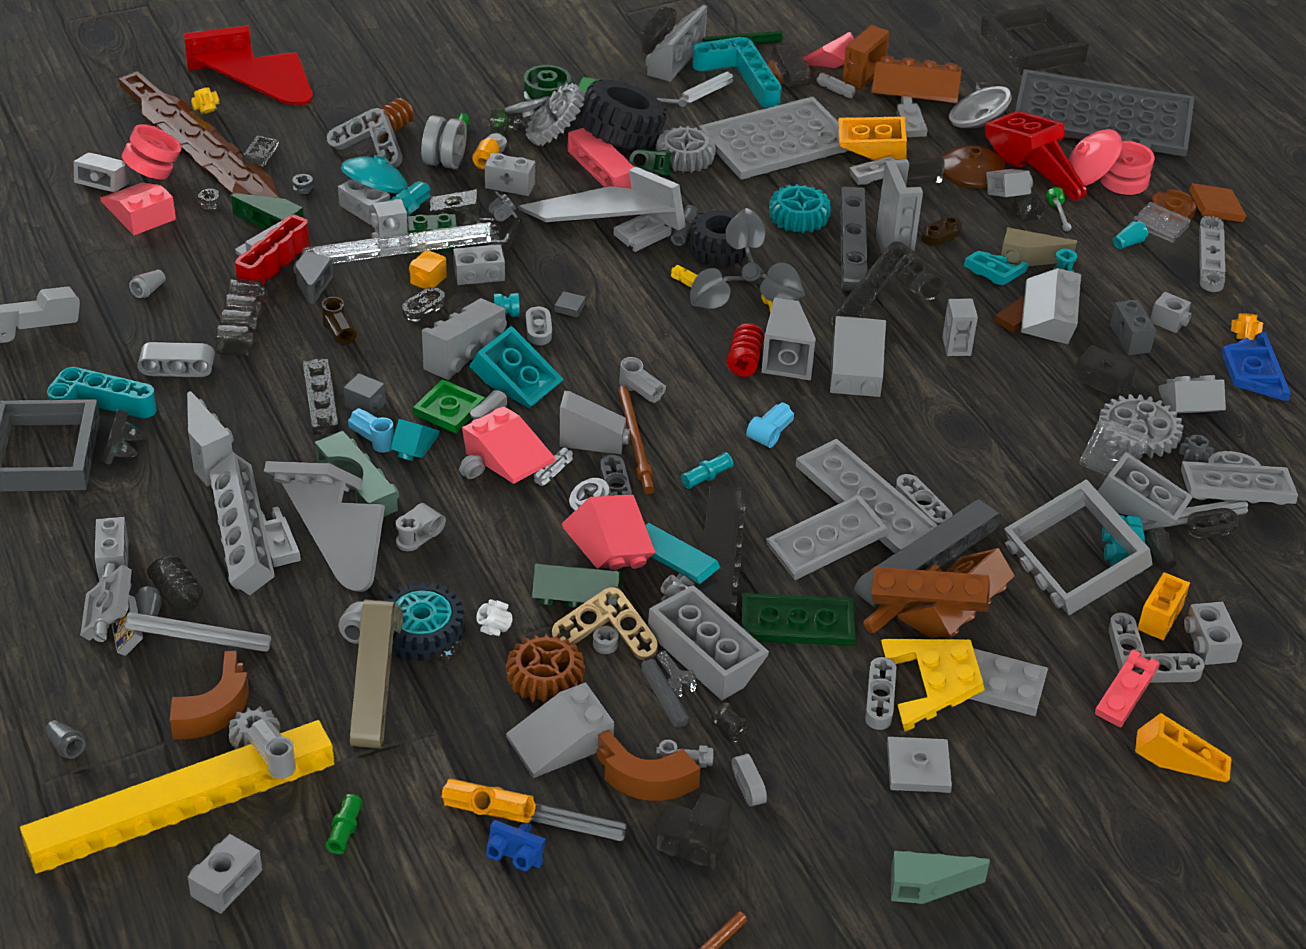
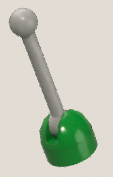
M1059 187L1051 188L1046 193L1047 202L1050 206L1057 207L1063 222L1062 229L1068 232L1071 230V224L1067 222L1061 206L1065 202L1064 192Z

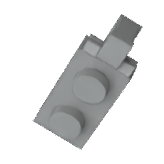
M901 96V103L897 104V116L905 117L906 137H926L927 127L917 103H912V97Z

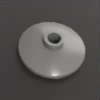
M547 97L529 100L504 109L506 112L522 113L523 117L534 115V109L541 106L547 100Z

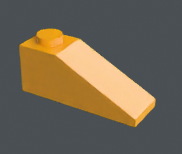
M1162 713L1138 729L1135 752L1158 767L1225 783L1230 780V756Z

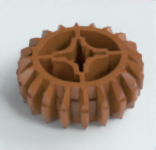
M546 633L542 638H539L537 635H534L532 640L524 638L522 644H515V648L509 653L506 663L507 680L509 685H512L515 693L520 692L522 699L530 697L532 703L539 699L545 704L547 700L552 699L558 693L582 683L583 674L585 673L582 653L577 649V645L570 644L569 639L561 641L559 635L550 638Z

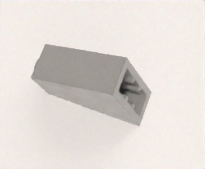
M564 391L560 406V447L621 455L623 445H628L630 429H626V418L575 393Z

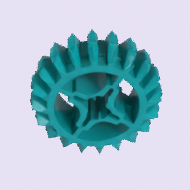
M796 184L795 186L787 185L786 188L781 187L779 191L774 192L769 202V213L772 223L777 224L778 228L784 227L785 231L792 230L794 233L802 232L804 234L805 231L813 233L814 229L820 230L821 227L826 226V222L829 221L831 214L830 200L827 199V195L822 194V190L806 187V184L804 186Z

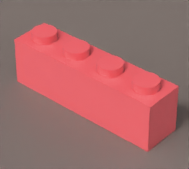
M585 128L568 132V152L604 188L613 186L632 189L629 170L635 166L628 162L612 144H607L600 138L592 136V133L587 132Z

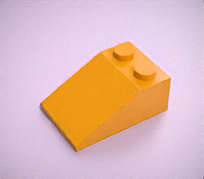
M905 117L838 118L840 147L872 160L892 156L894 160H906L907 138Z

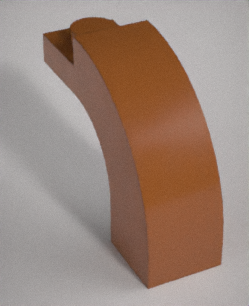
M225 651L222 678L219 684L211 691L198 696L172 697L170 724L173 740L200 738L218 732L228 726L230 720L235 719L237 712L241 713L244 710L249 698V684L247 672H244V664L238 663L237 651Z
M609 730L598 735V749L596 753L600 762L605 765L604 779L618 791L642 800L661 801L681 797L699 788L700 767L683 748L665 758L646 760L630 754Z

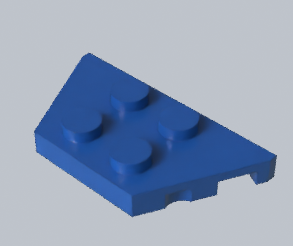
M1266 332L1259 333L1258 337L1250 341L1248 338H1245L1236 344L1232 343L1223 347L1221 355L1233 386L1289 401L1291 392Z

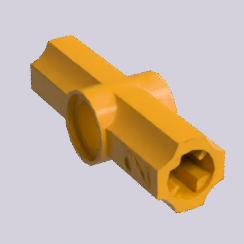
M448 779L447 784L443 787L441 796L446 806L473 811L478 815H491L523 823H529L536 807L534 796L503 790L500 787H488L456 779ZM488 795H489V797H490V805H489V806L487 805V797H488Z

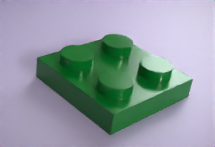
M442 379L413 407V415L453 433H457L471 419L470 411L478 406L485 397Z

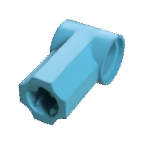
M781 402L770 409L762 418L754 417L748 425L746 436L771 448L776 444L780 432L793 421L794 413L789 405Z
M360 408L353 411L348 420L349 428L370 440L375 451L382 453L391 451L390 447L394 437L393 421L383 417L376 418Z

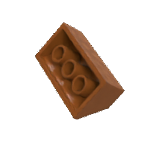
M882 55L881 58L877 57L872 93L957 103L962 68L954 63H945L944 66L936 65L937 62L930 60L920 63L915 62V59L912 58L895 60L893 56Z
M999 548L962 556L945 571L989 575V604L992 601L990 598L1007 588L1006 583L1014 577ZM917 601L909 604L897 616L901 621L931 639L939 637L948 639L959 632L958 628L962 624L971 621L976 616V611L958 610L953 606L943 603Z

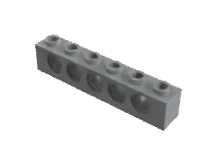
M232 452L209 472L215 499L214 504L217 509L218 524L221 530V542L224 546L225 562L229 573V582L235 589H241L248 595H251L275 577L252 465Z

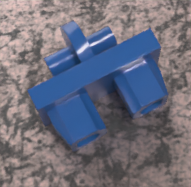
M494 820L490 825L486 856L496 861L502 859L504 855L513 858L515 867L523 871H527L531 866L540 868L544 859L543 849L546 839L531 834V824L522 823L518 829Z

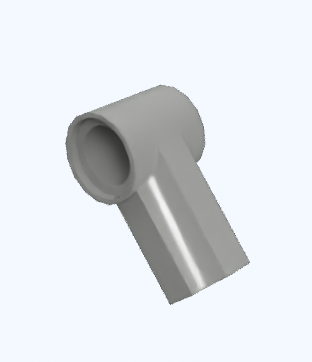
M627 357L621 361L619 385L627 386L629 391L635 390L650 402L656 403L666 391V385L643 369V362L640 359Z
M261 719L254 722L247 731V739L267 763L269 774L275 778H286L292 775L296 770L292 741L282 737L270 721Z

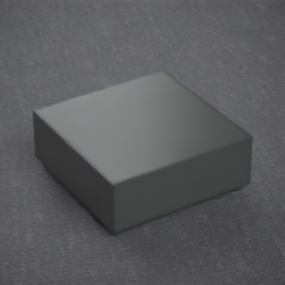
M563 291L555 304V312L578 317L586 304V297Z

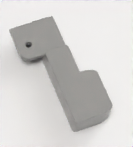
M68 286L42 289L38 293L36 301L0 305V343L9 342L14 339L16 326L19 329L77 322L80 307L79 298L71 287Z

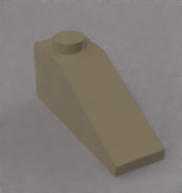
M1007 228L1001 256L1007 257L1006 263L1020 265L1021 261L1029 263L1028 266L1057 264L1056 252L1060 249H1070L1075 252L1077 241Z

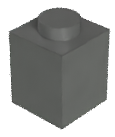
M358 373L344 387L345 407L354 411L360 408L374 415L386 403L384 383Z

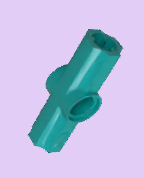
M418 181L409 188L402 190L391 200L401 199L407 216H409L420 207L421 203L431 197V188L427 183Z

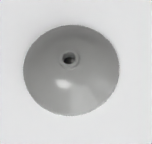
M1001 86L979 90L959 101L950 111L949 119L954 126L959 128L985 127V123L998 119L1005 112L1011 102L1012 95L1009 89Z

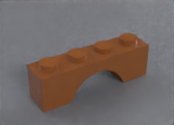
M874 567L871 595L874 604L903 606L909 602L927 601L947 604L958 610L988 612L990 580L989 575Z

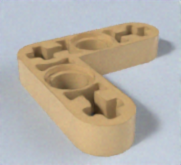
M615 587L604 589L557 621L552 628L553 638L557 635L560 636V629L570 630L574 627L572 620L576 619L582 631L578 632L577 627L570 631L571 637L569 642L571 645H575L598 627L610 621L638 659H652L658 651V643L653 633L623 592ZM611 596L613 599L618 597L617 604L621 610L618 615L613 605L606 606L608 603L607 597ZM586 611H593L596 613L597 619L592 624H584L581 621V615ZM626 617H632L636 620L637 624L633 630L626 631L621 628V621ZM640 633V637L645 643L651 642L650 651L646 652L644 649L639 651L640 643L635 636ZM564 636L560 638L561 641L566 639Z

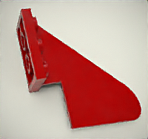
M248 25L183 33L188 71L211 68L265 95L290 105H305L312 100V91L297 52L254 57Z

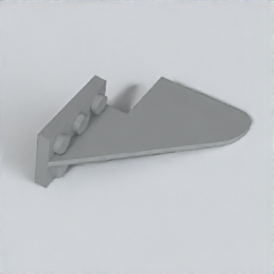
M266 461L264 472L274 476V481L282 483L337 580L344 587L356 592L368 590L374 581L385 506L380 504L342 503L343 494L349 493V489L361 490L363 479L330 463Z

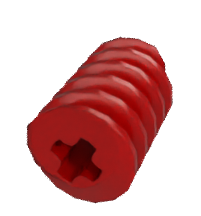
M748 323L738 326L735 330L726 360L729 370L735 375L748 377L756 372L765 339V333L761 327Z

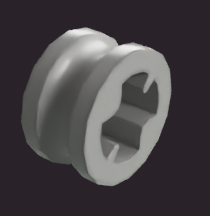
M611 626L598 627L593 633V648L601 654L615 652L618 648V631Z

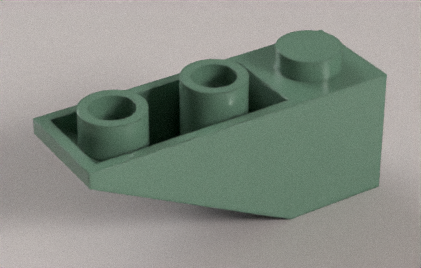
M894 851L891 867V901L923 904L984 883L990 863L989 859L973 856L960 857L944 854L914 853L912 851Z

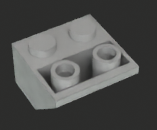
M1215 375L1199 376V378H1191L1190 376L1175 377V379H1167V384L1158 386L1164 405L1171 406L1170 412L1197 413L1226 410L1224 380H1215Z

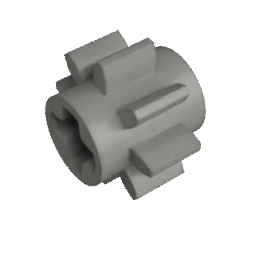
M681 573L677 577L670 575L661 586L660 590L664 594L661 600L664 601L694 585V582Z

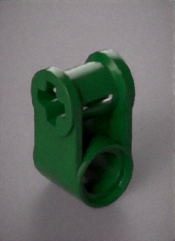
M637 148L631 153L629 160L633 166L645 171L671 175L669 170L670 160L674 152ZM638 153L643 154L646 157L645 164H636L634 156ZM662 157L664 158L663 167H661Z

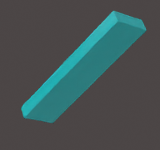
M650 523L645 525L656 552L651 556L652 558L687 576L698 584H701L720 568L718 561Z

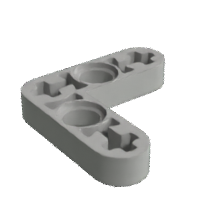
M373 108L333 128L327 135V142L336 150H343L371 136L378 155L388 160L387 163L395 168L402 163V153L389 117L379 108ZM376 116H380V117L378 118V121H379L378 123H375V121H376ZM362 124V131L359 134H354V127ZM388 133V141L381 144L379 142L381 135ZM340 135V136H341V137L339 138L340 142L337 143V142H336V140H338L337 136ZM387 149L394 155L391 162L389 161L390 155L386 151Z
M1116 613L1111 617L1108 632L1119 672L1131 651L1122 648L1121 645L1129 644L1136 651L1142 653V657L1148 660L1152 658L1160 662V665H1164L1169 669V671L1157 670L1150 683L1195 682L1201 678L1205 667L1201 657L1191 653L1145 654L1135 619L1126 613ZM1135 667V670H1133L1140 675L1144 672V670Z

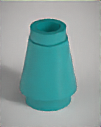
M1132 221L1113 238V244L1120 250L1144 242L1148 236V229L1143 222Z

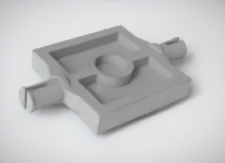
M106 563L103 567L101 580L93 589L86 593L80 635L89 641L92 638L98 642L105 641L109 625L116 619L122 618L128 611L132 570L124 565L116 569L113 563Z

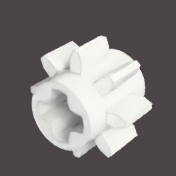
M491 599L489 604H483L477 612V622L482 625L480 631L500 636V631H507L512 623V614L506 611L509 605Z

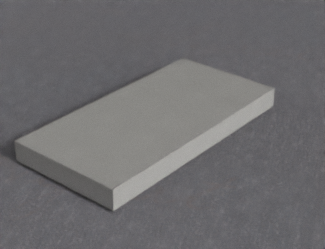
M858 494L767 538L766 542L767 546L791 577L797 580L887 536L888 528Z

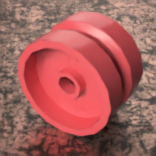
M144 124L135 126L130 136L131 142L126 144L122 153V159L130 168L142 175L154 179L168 178L173 169L172 162L177 160L182 147L173 136L159 128Z
M1122 141L1121 152L1113 166L1100 178L1101 183L1107 189L1119 194L1134 195L1142 193L1147 189L1150 182V172L1155 160L1154 153L1140 143Z

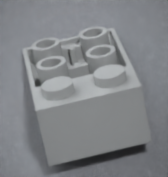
M190 391L187 393L188 433L193 468L204 484L210 486L211 477L209 471L233 452L232 443L234 438L229 428H224L221 425L216 414L209 412L202 399L198 400Z

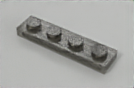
M328 359L303 361L313 435L339 432Z

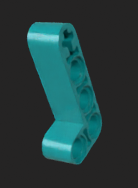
M69 367L62 370L47 389L49 400H97L98 408L138 418H149L157 411L154 388L151 385L78 367Z

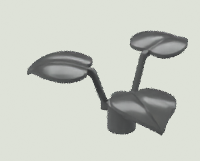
M745 208L729 222L726 228V239L730 246L737 250L745 248L749 263L745 264L742 268V275L726 276L723 278L721 272L716 268L702 271L692 284L690 302L693 307L707 309L722 307L728 302L731 295V288L726 281L743 282L746 280L753 285L762 282L760 291L766 299L772 302L774 298L795 301L805 296V291L799 274L791 265L787 263L775 264L769 268L768 275H766L762 268L754 263L750 248H759L763 245L766 231L759 216L752 210Z

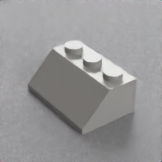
M1057 268L1028 278L1025 284L1021 332L1068 344L1078 324L1081 274Z

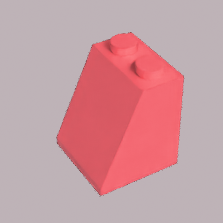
M633 494L589 497L562 523L563 529L597 569L609 568L611 571L628 566H631L632 569L640 568L646 565L647 560L656 553Z

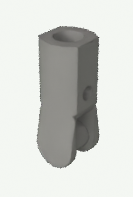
M493 391L470 411V416L473 418L472 421L484 417L497 408L505 407L507 405V396L501 391Z

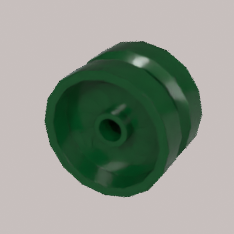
M540 65L527 70L524 74V102L541 97H551L553 91L557 92L561 86L564 88L566 84H571L570 73L564 68L555 65Z

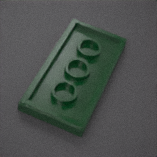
M742 593L741 627L759 642L855 646L854 598Z

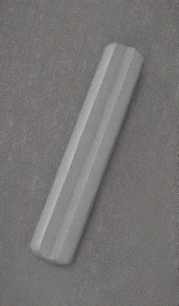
M728 71L684 91L682 97L687 99V104L692 103L733 82V75Z

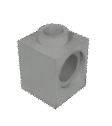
M1164 292L1154 303L1150 320L1155 325L1177 333L1182 326H1186L1190 321L1191 313L1189 309L1191 302Z

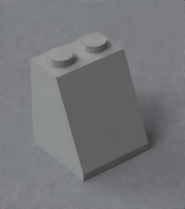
M774 298L765 332L761 373L811 380L816 338L799 301Z
M836 316L831 354L830 393L880 397L883 381L886 320Z

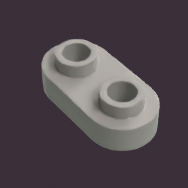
M532 307L526 311L527 338L532 344L542 346L552 340L550 311L544 307Z

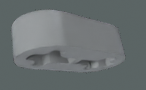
M745 754L733 757L732 770L747 804L752 807L766 803L765 785L750 755Z

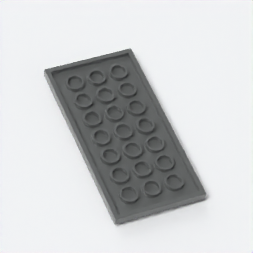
M1024 69L1015 111L1064 123V138L1082 140L1096 131L1112 129L1121 136L1122 141H1124L1125 137H1138L1151 141L1150 150L1152 152L1186 157L1195 96Z

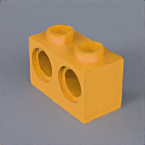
M1163 572L1143 606L1138 630L1164 641L1184 606L1190 582Z

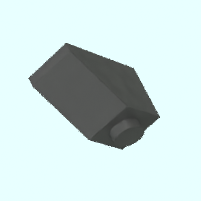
M305 251L301 258L296 260L294 273L296 274L297 285L310 304H315L333 278L332 257Z

